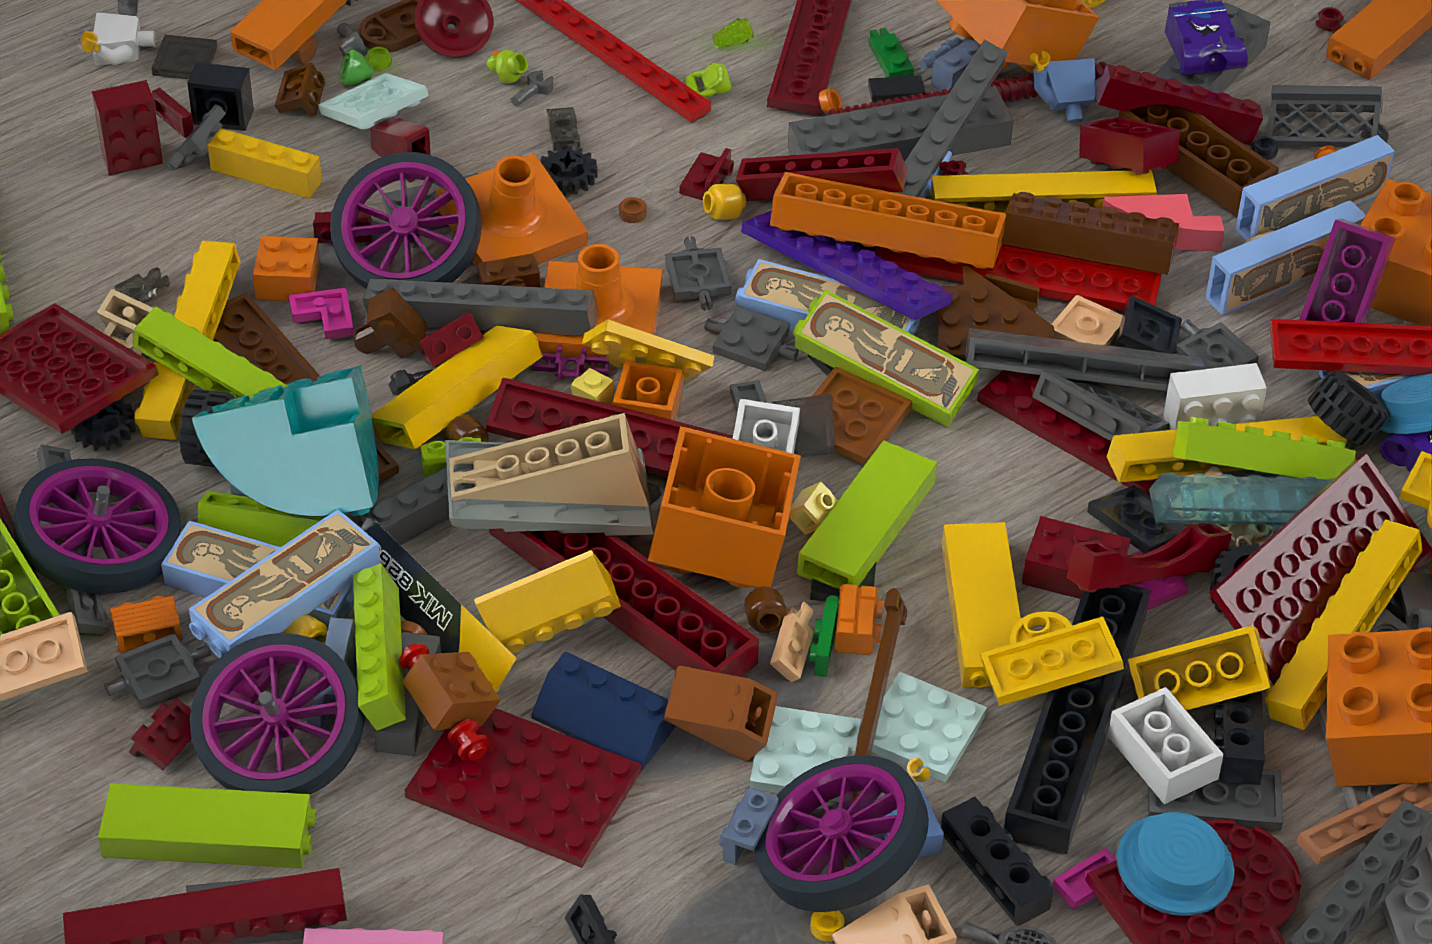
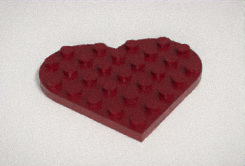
M1231 819L1204 821L1217 832L1223 843L1227 846L1234 865L1233 884L1227 897L1218 906L1205 913L1190 916L1172 915L1146 905L1134 896L1124 884L1118 871L1117 860L1087 873L1086 883L1132 944H1285L1279 929L1293 916L1299 903L1300 888L1302 886L1297 863L1288 849L1277 838L1257 826L1251 829L1234 824L1235 820Z

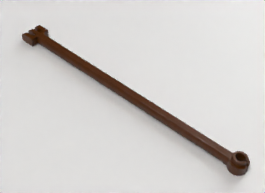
M896 588L890 589L886 594L884 607L887 615L854 755H871L900 625H905L908 611ZM862 791L853 792L852 804ZM843 856L841 870L845 869L847 856Z

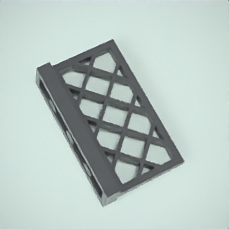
M1272 85V101L1267 136L1273 138L1277 146L1324 147L1331 145L1334 147H1348L1369 139L1356 136L1363 129L1369 131L1371 137L1378 135L1380 114L1383 107L1382 86ZM1277 111H1291L1292 113L1281 118ZM1304 112H1319L1311 119L1304 114ZM1346 112L1339 119H1336L1331 113ZM1360 112L1374 113L1367 119H1363L1359 115ZM1298 117L1304 123L1294 129L1288 123ZM1323 118L1328 119L1331 124L1324 129L1316 125ZM1353 118L1359 124L1349 130L1343 124ZM1282 127L1289 132L1284 137L1273 136L1274 132ZM1308 128L1316 132L1312 137L1301 135ZM1336 128L1344 133L1339 138L1328 135Z
M1049 369L1042 371L1032 396L1112 441L1114 435L1166 431L1169 422L1097 382L1063 378Z

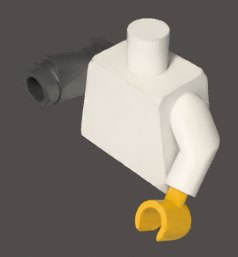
M117 0L118 14L96 13L94 31H85L80 39L82 50L86 53L93 52L95 66L134 62L139 59L140 47H155V31L140 30L139 18L137 17L138 0Z

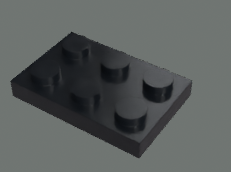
M1134 485L1088 503L1087 512L1119 536L1131 538L1130 544L1142 553L1153 551L1165 545L1190 525Z

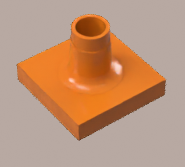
M535 153L524 157L518 155L503 157L497 162L495 168L466 178V181L475 193L481 214V237L477 251L472 259L477 269V263L532 253L538 265L587 246L588 230ZM442 188L436 189L435 199L446 191ZM453 199L438 209L442 216L458 214ZM451 224L449 227L455 235L457 224Z
M593 244L582 249L578 256V263L549 261L544 288L594 291L598 311L595 327L609 319L653 335L656 334L663 269L619 266L618 252L605 244ZM536 333L535 335L539 341L541 353L556 354L558 352L557 347L562 346V357L581 358L582 348H586V356L606 358L607 355L595 353L591 350V347L582 345L584 336L545 333Z

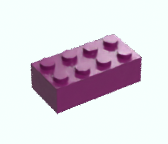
M1335 219L1299 320L1366 323L1396 237L1344 219Z

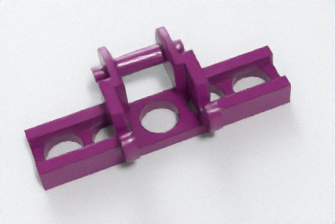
M558 346L556 354L542 353L543 357L540 359L546 360L547 364L537 363V361L532 364L533 371L555 372V376H558V381H561L562 377L576 379L578 376H582L589 368L604 376H608L610 362L603 357L586 356V348H582L581 358L562 357V346ZM572 361L577 364L574 369L566 368L568 362ZM585 363H589L591 367H585ZM603 364L606 368H595V366Z

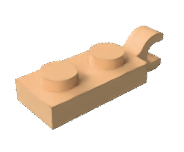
M806 602L801 604L799 611L792 607L788 614L784 616L770 662L790 682L801 678L814 633L808 626L809 620L813 615V609Z

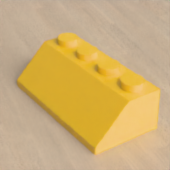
M592 550L474 599L487 629L512 654L522 651L525 646L537 641H547L554 634L563 630L578 628L587 620L607 616L614 609L621 607L611 575Z
M1253 625L1128 659L1138 699L1166 687L1186 711L1271 689L1267 662L1259 632Z

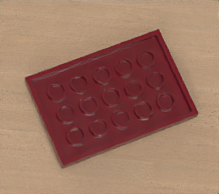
M56 303L0 335V394L61 434L73 429L77 424L90 416L96 415L100 410L115 401L121 400L128 393L145 385L148 381L159 375L155 364Z
M495 708L476 732L477 735H485L489 740L486 754L476 761L462 760L458 755L461 745L452 744L448 739V733L451 729H445L405 788V798L583 868L640 775L641 764Z

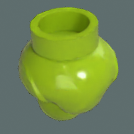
M508 49L501 52L495 50L486 62L488 69L492 72H497L499 80L505 84L518 81L521 74L525 73L528 68L527 59L522 53H516Z

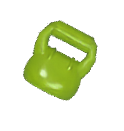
M712 63L707 65L706 69L695 71L685 78L686 85L704 98L715 94H726L732 90L727 68L724 64ZM697 78H702V82H704L705 90L699 92L696 82Z

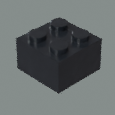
M196 62L187 82L193 125H199L203 121V116L208 114L214 105H219L226 112L219 121L223 125L221 128L246 131L254 111L249 68Z

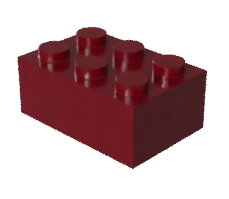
M147 80L92 91L101 152L108 174L114 175L163 164L155 103Z
M1118 116L1080 125L1079 158L1088 159L1091 164L1095 165L1111 164L1113 169H1133L1132 172L1135 174H1148L1150 169H1166L1167 165L1179 162L1180 129Z
M1040 516L1025 558L1022 584L1081 599L1083 590L1079 589L1076 583L1067 578L1074 543L1099 540L1119 552V554L1128 555L1131 538Z

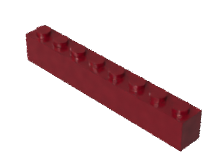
M339 868L63 913L65 944L229 943L237 938L249 936L264 937L270 933L286 930L296 932L304 927L316 925L332 926L340 921L347 920L343 884Z

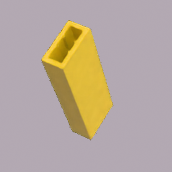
M496 325L483 335V339L455 354L371 414L373 428L379 442L410 449H416L447 427L453 419L463 415L499 389L502 378H514L543 357L539 348V341L533 331Z
M1005 522L944 524L942 550L962 688L992 687L982 664L980 653L1009 645L1011 629L1021 619Z

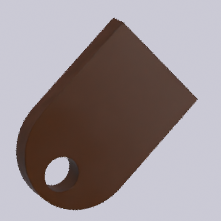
M402 0L367 16L360 24V37L365 47L376 52L390 53L421 41L414 23L415 9L419 0Z

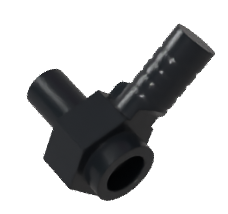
M433 369L415 374L407 373L406 370H399L390 376L391 382L388 384L392 394H401L432 372Z

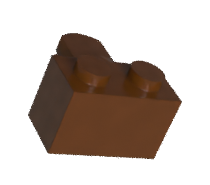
M533 253L477 263L478 284L540 288V271Z
M392 287L369 298L367 322L356 328L354 344L357 350L365 354H370L388 345L400 358H403L422 349L419 341L426 337L427 323Z

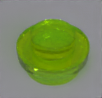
M383 47L371 48L365 57L367 63L372 65L375 71H383L392 64V56Z

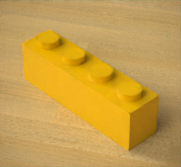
M222 128L219 129L208 144L210 167L213 171L309 199L322 182L320 156Z

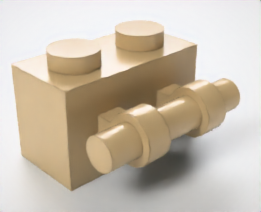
M111 288L96 312L106 328L104 331L99 328L96 329L145 358L146 354L133 347L134 329L151 312L153 307ZM121 333L128 338L124 341L118 338L117 334Z

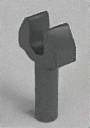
M542 70L528 74V86L511 98L512 104L517 107L536 92L548 95L553 90V76L542 81Z

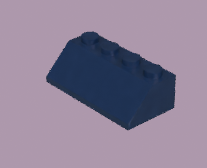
M566 651L547 673L531 714L532 719L567 736L640 763L641 771H643L676 727V725L664 720L669 699Z

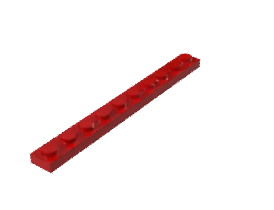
M516 0L691 123L711 111V102L565 1Z

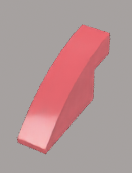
M1187 194L1104 197L1103 207L1114 208L1120 213L1138 212L1148 218L1166 217L1172 219L1175 223H1180L1175 247L1177 249L1221 251L1225 231L1221 216H1193Z

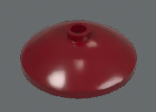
M419 0L415 9L414 23L418 36L429 49L445 57L463 58L477 53L486 45L493 31L494 17L487 0ZM452 24L456 29L450 30L447 25Z

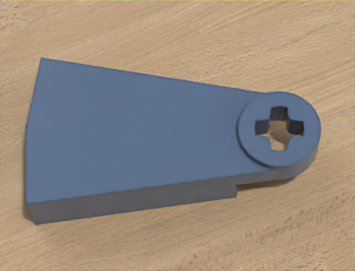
M330 617L325 645L341 657L356 678L355 624L352 619ZM329 686L314 697V701L311 702L310 706L336 702L332 686ZM331 714L307 718V724L327 730Z

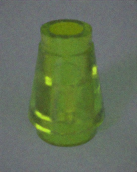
M737 18L713 34L712 37L716 47L720 49L748 43L749 39L753 38L754 35L749 21L746 18Z

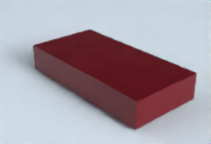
M160 87L153 90L152 96L156 114L187 139L194 130L192 114Z

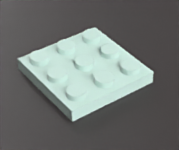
M384 73L318 106L323 116L359 129H368L382 118H391L397 115V111L405 107L418 105L421 99L429 95L425 85Z
M899 672L883 698L871 752L906 767L911 759L920 758L924 763L917 770L918 772L923 767H927L930 770V777L946 783L984 720L987 707Z
M775 706L767 745L754 758L750 788L779 793L796 777L817 765L841 757L854 756L861 719ZM839 796V797H836V798H834V799H832V800H830V801H837V802H839V801H840V796Z

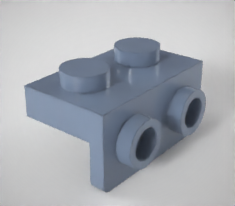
M750 787L747 789L742 801L737 803L728 827H725L721 833L719 845L723 847V861L736 865L744 848L749 850L755 849L778 805L777 796Z

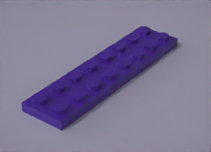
M772 210L742 222V233L913 320H918L951 304L953 294L942 289L940 285L930 283L920 278L918 274L908 272L898 267L896 263L886 261L876 256L874 252L854 245L852 241L840 242L832 237L822 235L815 237L801 231L780 230L778 227L770 226Z

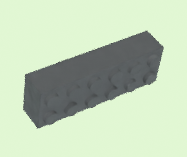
M1224 2L1223 4L1235 30V37H1238L1243 42L1247 50L1248 66L1265 49L1271 22ZM1173 54L1154 75L1166 80L1175 79L1181 84L1192 87L1201 86L1207 91L1220 93L1224 92L1247 66L1243 69L1181 76L1180 62H1178L1175 54Z

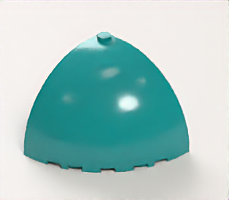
M361 365L325 373L313 383L311 379L305 378L291 382L285 388L282 385L264 389L254 394L253 398L245 395L212 407L213 413L209 414L208 411H202L192 417L200 443L214 466L234 487L263 505L297 515L328 516L339 509L342 513L351 512L352 516L369 513V508L373 507L377 501L379 491L377 450L370 404Z

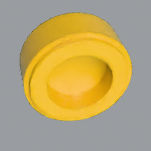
M839 910L814 912L811 916L810 929L817 939L827 942L834 941L832 935L844 928L845 919Z

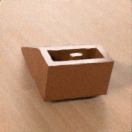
M678 666L664 720L747 762L767 745L778 693L752 679Z

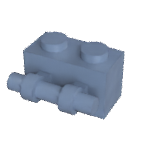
M959 37L953 40L949 39L942 43L941 48L938 50H931L926 53L924 58L919 61V66L923 70L929 67L933 69L932 87L940 92L943 89L949 91L960 78L980 47V44L972 39H967L964 42Z

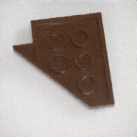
M963 266V285L941 286L942 289L953 295L950 305L936 311L938 348L962 361H966L965 352L969 328L1055 339V331L1052 324L968 266Z

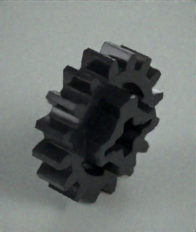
M568 146L566 150L557 147V152L554 153L549 150L547 151L548 157L541 156L540 158L542 165L559 190L563 191L564 196H567L568 192L571 191L578 195L579 189L588 191V185H594L595 178H598L597 160L591 159L590 152L583 154V148L574 151L572 146Z
M122 398L100 410L96 415L90 416L71 429V433L74 435L76 442L82 441L83 448L93 445L94 451H98L100 446H105V449L108 451L112 444L120 447L122 446L121 440H130V432L136 431L135 411H132L130 403L124 404Z

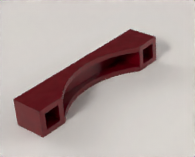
M1107 64L1096 89L1097 101L1100 106L1122 112L1149 105L1183 107L1197 112L1239 142L1250 146L1263 121L1261 106L1253 100L1233 98L1227 93L1207 91L1201 86L1192 87L1181 84L1175 79L1166 80L1156 77L1149 72H1136L1123 65L1114 66Z
M1211 521L1191 524L1165 545L1140 555L1119 554V552L1099 540L1074 543L1067 578L1076 583L1078 588L1083 591L1096 592L1097 589L1119 588L1120 585L1142 584L1143 581L1165 580L1166 577L1172 576L1184 577L1195 572L1207 573L1214 569L1216 559H1219V554L1223 550H1228L1232 534Z

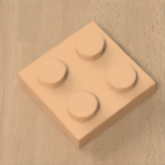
M1076 295L1052 323L1055 339L1109 346L1119 333L1123 315Z

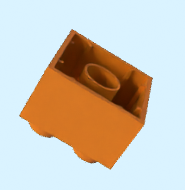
M936 0L952 16L949 26L957 34L976 40L980 45L985 39L1008 52L1002 70L1006 69L1009 63H1017L1023 69L1033 74L1036 65L1030 61L1032 53L1038 55V62L1042 59V50L1050 55V62L1076 60L1100 18L1082 0Z
M1387 179L1361 223V226L1396 237L1371 308L1419 326H1432V194L1425 192L1415 183L1406 181L1396 182Z
M680 426L648 561L665 565L668 569L677 573L695 572L724 579L729 584L740 588L752 586L757 588L763 586L771 587L786 534L801 455Z
M1432 628L1328 635L1326 740L1337 787L1432 782Z

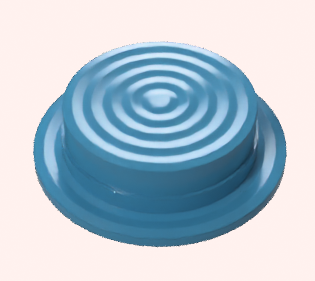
M1432 373L1399 380L1383 390L1381 394L1382 401L1390 414V418L1382 426L1381 431L1409 434L1432 430Z
M1168 812L1143 818L1126 830L1118 845L1117 867L1124 884L1140 901L1158 911L1180 916L1205 913L1218 906L1227 897L1233 884L1234 865L1227 846L1209 824L1193 815Z

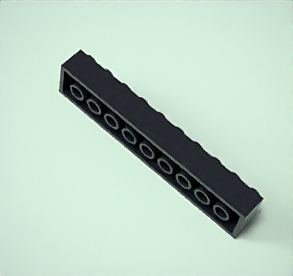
M1126 584L1120 585L1119 588L1097 589L1096 592L1083 591L1072 626L1104 617L1123 660L1124 669L1048 692L1006 811L1004 829L1009 831L1013 839L1064 854L1068 853L1110 726L1111 713L1116 708L1129 669L1128 659L1133 657L1146 618L1151 590Z

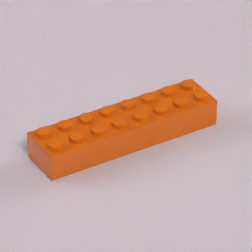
M785 172L774 193L770 226L778 227L783 231L796 230L805 232L809 236L816 237L822 235L832 237L840 242H858L866 247H884L897 253L904 251L916 253L923 258H942L949 263H968L976 268L985 269L988 267L994 268L1002 244L1006 214Z

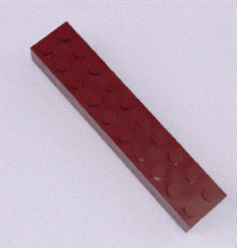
M503 528L489 529L490 535L539 571L592 550L611 575L621 607L614 609L603 618L674 670L678 666H685L742 677L758 664L759 638L653 562L648 561L646 557L618 537L605 536L604 532L565 534L558 530L505 532Z

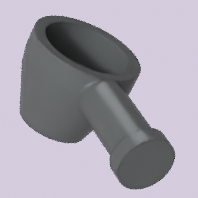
M347 23L339 24L337 32L344 39L338 46L343 57L350 49L358 51L363 56L367 55L365 45L357 31L352 32Z

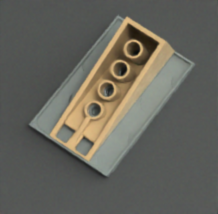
M625 413L510 443L445 440L449 519L452 526H457L460 529L503 528L505 532L558 530L565 534L604 532L605 536L654 534L644 455L642 449H637Z

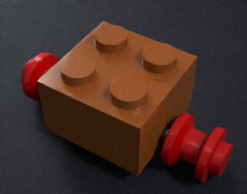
M414 643L408 645L403 649L399 658V664L403 669H411L402 681L433 730L451 729L448 733V739L452 744L461 745L458 755L462 760L476 761L487 752L489 740L485 735H477L476 732L501 701L493 685L486 678L470 652L429 654L430 651L425 644Z

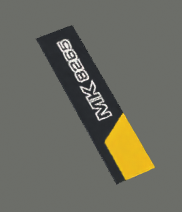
M368 515L361 529L379 543L380 563L399 587L400 615L406 621L420 625L427 632V635L439 636L441 653L470 652L497 692L517 658L388 532Z

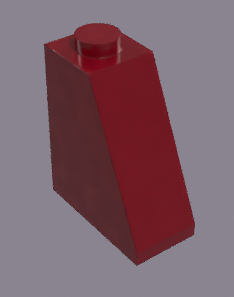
M391 117L370 128L371 149L380 157L403 152L431 155L429 129L425 126ZM406 179V180L410 183V182H412V181H414V180H416V179Z

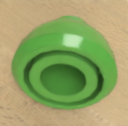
M350 49L342 60L339 76L341 84L343 86H355L364 80L369 81L373 73V66L367 63L361 53Z

